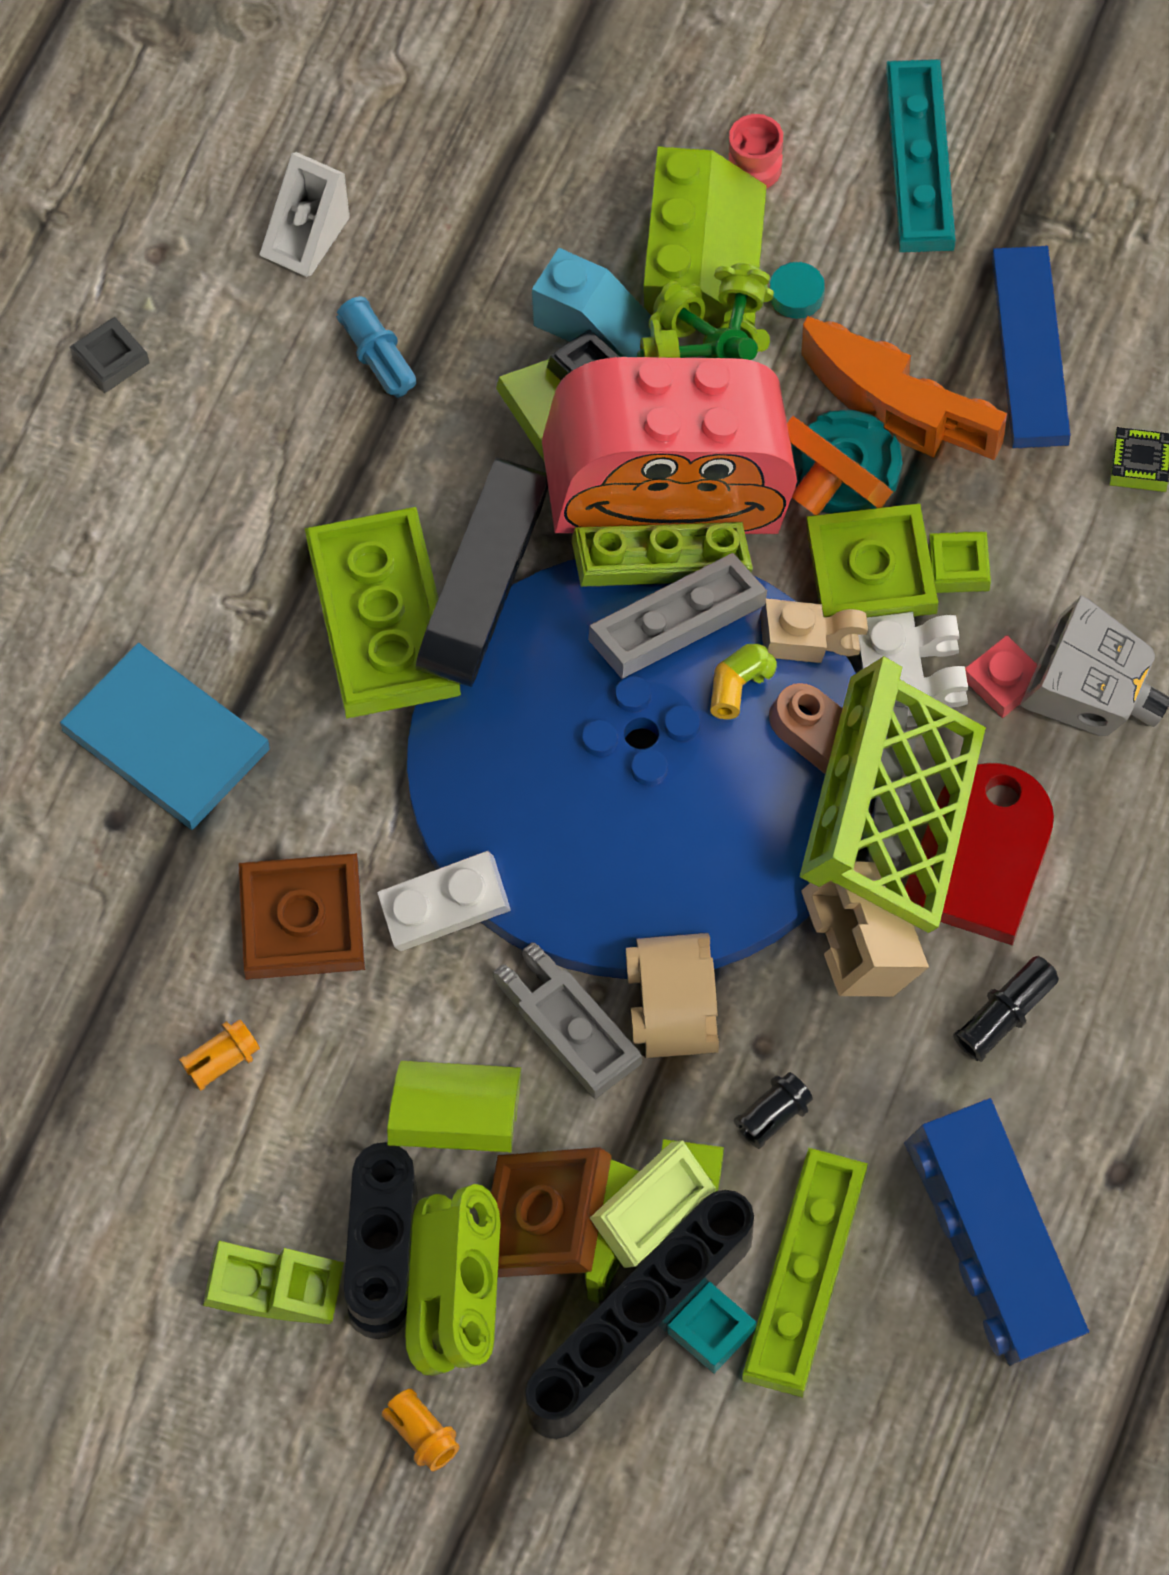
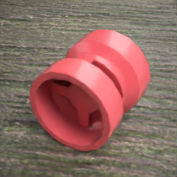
M750 114L734 122L729 131V161L767 185L766 188L776 183L782 173L783 131L780 124L773 118L763 114Z

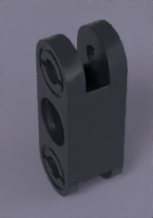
M388 1142L375 1143L361 1151L355 1159L351 1181L344 1294L349 1320L353 1327L363 1336L372 1339L389 1338L400 1332L406 1324L412 1221L418 1198L413 1160L406 1150L400 1146H390ZM377 1232H389L397 1237L395 1242L385 1249H374L366 1245L369 1237ZM377 1298H382V1299H380V1300H378V1301H372V1300L377 1299Z

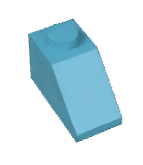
M557 249L532 288L534 326L566 341L571 342L590 329L619 357H637V352L640 350V339L651 336V330L649 329L651 315L608 269L566 250Z

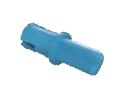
M354 297L342 304L337 311L338 316L336 317L357 346L356 356L362 364L370 366L387 394L394 395L397 398L406 395L408 390L415 387L416 376L396 347L398 340L395 333L391 330H385L365 297Z

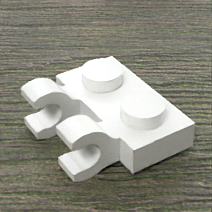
M913 612L867 618V635H858L862 669L884 656L903 667L900 676L902 681L950 708L968 704L966 694L968 683L964 666L947 667L924 678L921 663L922 657H945L959 653L957 642L959 631L955 615L938 616L915 627ZM895 700L894 706L908 708L907 727L917 726L909 707Z

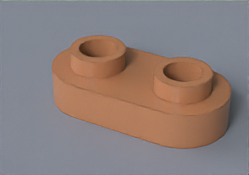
M803 683L792 684L779 694L770 708L769 720L771 727L781 740L826 774L842 707L814 686ZM798 705L806 708L812 715L804 714Z

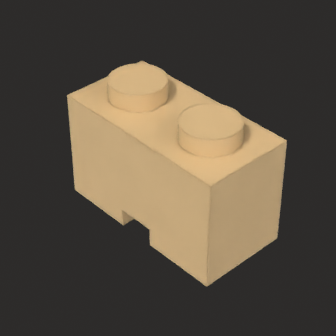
M855 861L854 871L873 881L881 879V875L874 862ZM832 881L820 887L809 883L801 890L816 933H826L831 948L824 953L839 996L894 997L929 968L914 925Z

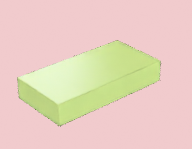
M675 1141L665 1147L590 1217V1220L623 1267H636L707 1196L717 1189L684 1141Z

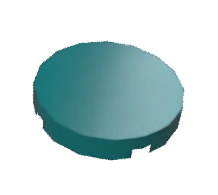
M838 410L829 411L818 416L817 421L808 426L882 481L893 491L892 495L896 492L903 466L901 445L894 433L892 437L890 432L884 428L883 422L873 415L859 411ZM792 445L797 487L815 461ZM842 483L821 512L832 514L876 509V507Z

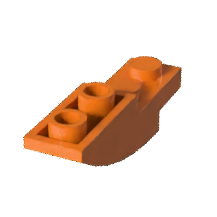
M807 316L803 323L801 355L822 383L850 410L873 415L884 423V428L890 432L892 437L894 433L900 443L933 458L943 440L995 460L1004 441L1007 420L1006 412L998 410L994 405L983 399H969L948 391L933 380L926 378L917 379L909 376L911 355L902 352L891 343L885 341L875 342L850 332L839 323L832 321L823 322Z

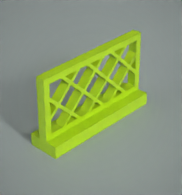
M883 656L850 677L799 877L818 887L832 881L923 931L930 933L939 928L986 727L902 681L900 676L903 667ZM895 700L909 707L918 728L903 732L893 711ZM945 727L964 738L959 757L951 759L937 729ZM921 735L936 766L921 771L908 743V740ZM889 747L893 748L906 775L905 778L892 783L881 761L883 750ZM940 773L950 794L948 806L939 809L925 779ZM907 785L911 786L924 816L909 821L895 791ZM879 796L894 826L881 833L878 832L868 811L871 799ZM925 823L929 824L938 844L936 856L927 859L913 828ZM898 835L912 864L911 867L898 872L883 843V840ZM865 847L868 848L881 875V879L873 881L853 870L858 850ZM916 873L926 894L924 908L910 900L901 881L902 878Z

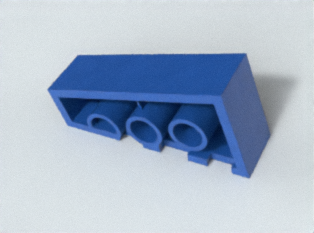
M988 1098L922 1124L904 1142V1145L935 1208L939 1224L960 1261L959 1270L964 1284L970 1295L977 1297L987 1319L983 1321V1327L994 1353L997 1356L1004 1354L1009 1366L1089 1333V1329L992 1099Z

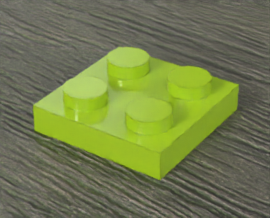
M920 503L807 516L806 530L819 604H822L823 617H830L837 612L847 609L863 611L866 613L867 618L913 612L914 617L937 614L938 597Z

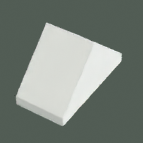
M292 153L259 256L306 277L311 276L350 218L345 174L300 153Z

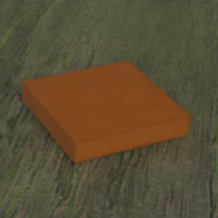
M357 853L239 863L243 962L246 980L365 970Z
M601 1147L497 1156L491 1194L496 1200L500 1212L498 1278L592 1272L599 1231L590 1220V1217L603 1206L612 1155Z

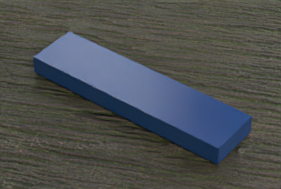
M1049 247L993 248L992 266L1012 448L1069 446L1071 434Z

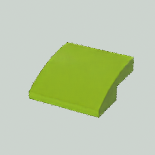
M400 1061L387 1126L388 1145L512 1152L514 1124L517 1121L521 1067Z

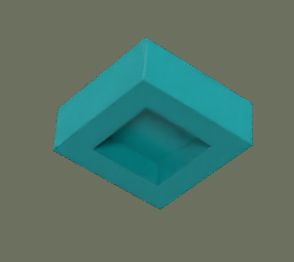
M709 1282L668 1325V1334L715 1374L755 1332L757 1321L714 1284Z

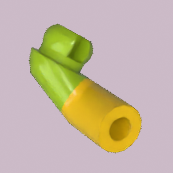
M756 643L746 644L716 666L710 707L713 716L720 719L736 718L740 713L743 685L750 680L762 683L764 682V677L766 679L773 677L776 672L777 661L771 653H768L765 646Z

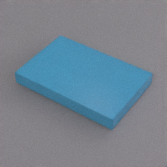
M139 642L60 722L62 732L191 830L208 815L270 750L268 739Z

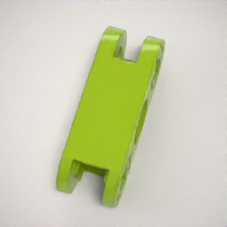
M471 1184L464 1186L456 1191L452 1200L442 1194L426 1196L419 1200L414 1209L405 1341L410 1361L416 1370L423 1375L435 1376L453 1370L455 1366L465 1369L479 1366L488 1361L493 1351L500 1242V1212L496 1200L490 1191L482 1185ZM473 1207L476 1209L479 1216L478 1225L475 1223L473 1216L470 1213V1209ZM432 1339H433L434 1345L437 1346L436 1350H435L434 1347H433Z

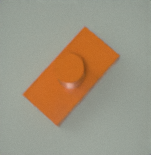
M792 416L787 422L790 443L815 461L814 465L795 488L792 495L794 500L814 515H819L841 484L844 483L876 508H882L893 493L888 486L796 417Z

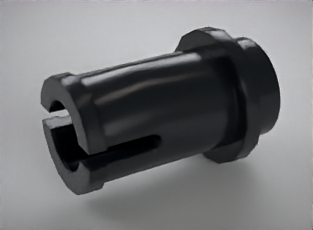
M788 1072L783 1078L780 1076L772 1078L770 1081L772 1088L745 1112L734 1118L736 1127H744L740 1130V1133L758 1149L762 1148L765 1142L796 1114L803 1117L808 1112L807 1105L813 1100V1096L806 1085L791 1072Z

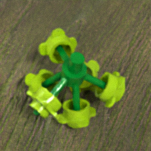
M737 263L731 267L720 266L715 269L714 277L721 282L718 290V300L729 309L724 314V322L717 329L703 320L705 303L701 299L702 289L698 285L691 284L688 287H681L676 281L669 282L655 300L654 314L649 319L651 336L640 339V350L637 352V357L688 358L705 356L706 358L753 360L758 352L768 349L770 336L765 329H756L747 321L746 313L759 311L763 306V302H769L773 299L774 291L767 286L770 280L769 274L754 265ZM696 330L705 335L703 344L679 346L678 338L687 337Z

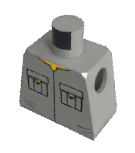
M1081 595L1059 615L1020 706L1099 736H1109L1125 723L1130 715L1155 727L1169 707V696L1145 683L1155 659L1153 648L1091 600Z

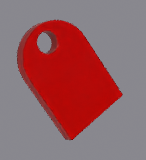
M1001 763L977 765L940 920L942 923L1012 946L1047 852L1054 823L1053 806L1047 792L1027 772ZM946 785L941 790L937 799L939 809L948 806L950 794ZM995 786H1008L1018 794L1019 800L1011 806H997L988 799L986 793ZM929 824L921 842V847L927 859L935 857L938 849L937 841ZM916 873L909 875L905 890L912 902L924 908L926 894Z

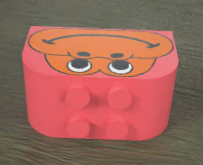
M612 357L589 362L571 371L558 384L542 437L555 533H573L576 527L742 522L745 534H778L797 483L779 379L769 367L747 359Z

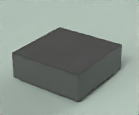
M115 316L70 346L74 360L104 393L149 364L148 353Z

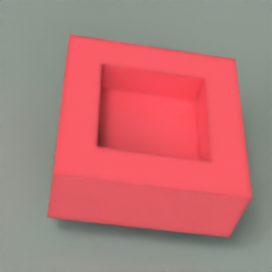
M1006 635L965 668L967 683L998 715L1004 718L1021 704L1037 664Z

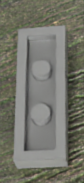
M731 553L589 626L588 640L623 679L765 606L767 590L736 555Z

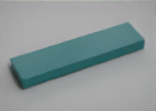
M941 59L887 61L886 83L899 252L954 251L956 238Z

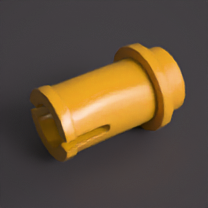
M241 1019L232 1025L226 1021L222 1024L224 1029L222 1032L187 1056L179 1059L187 1074L191 1075L193 1083L200 1091L241 1061L245 1060L248 1064L253 1061L251 1055L260 1049L255 1038Z
M412 1388L406 1389L389 1401L387 1404L389 1407L383 1409L382 1417L391 1423L415 1451L413 1460L417 1465H426L431 1471H436L451 1461L459 1451L460 1445L455 1440L457 1432L451 1426L443 1427L417 1397L418 1394Z

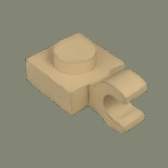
M766 599L765 606L762 607L760 612L763 646L767 648L768 653H771L775 659L821 663L826 651L835 652L839 655L856 656L860 653L858 635H867L868 632L866 613L855 609H847L837 612L833 616L823 617L822 604Z

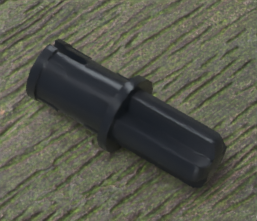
M1035 956L1000 990L991 989L987 993L989 1001L960 1030L953 1034L959 1047L975 1061L982 1062L986 1055L1014 1027L1022 1028L1026 1024L1025 1015L1058 983L1059 977L1056 969L1041 956Z

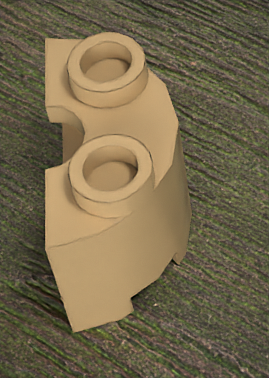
M709 933L637 938V947L626 948L628 984L640 983L642 1007L631 1008L633 1044L645 1043L646 1058L718 1053L717 998L713 957L710 954Z

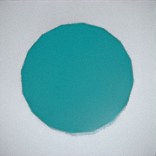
M789 262L780 266L773 273L770 280V289L774 291L773 299L770 302L781 315L793 319L806 318L815 314L821 308L825 295L824 278L820 271L811 264Z

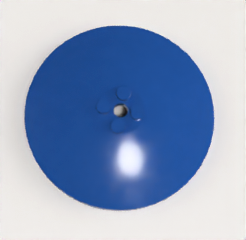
M573 559L541 570L512 585L472 687L460 684L461 695L458 697L415 705L408 737L407 774L411 807L423 845L436 870L489 851L494 856L511 911L484 920L481 923L521 950L532 942L536 943L560 967L594 976L628 979L626 948L637 947V938L709 933L710 954L713 957L714 969L747 958L775 943L810 916L801 892L810 882L799 876L826 775L776 735L769 720L770 708L786 687L797 683L814 686L843 708L850 677L856 673L845 655H839L831 651L825 652L821 663L776 659L777 668L771 679L764 677V682L762 683L750 680L743 685L739 716L734 719L717 718L710 711L715 668L720 662L746 644L756 643L763 645L760 620L762 607L622 679L588 640L589 626L672 583L581 587L576 560ZM755 576L767 590L766 599L796 602L770 583ZM798 705L804 714L812 715L806 708ZM644 728L654 732L658 740L652 747L637 749L631 747L625 738L631 731ZM871 799L868 809L869 813L871 810L873 799Z

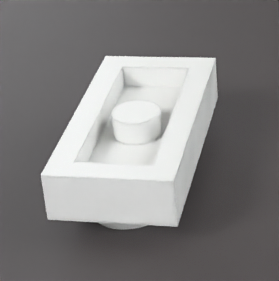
M489 851L377 892L393 945L400 952L511 911L494 856Z

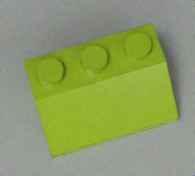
M657 147L644 277V308L651 316L654 314L655 300L666 284L671 281H676L681 287L696 284L702 289L701 299L705 303L703 320L713 327H720L724 322V314L729 309L718 300V290L721 282L714 277L715 269L720 266L731 267L737 263L751 264L760 269L767 185L713 150ZM756 312L746 313L747 321L755 327Z

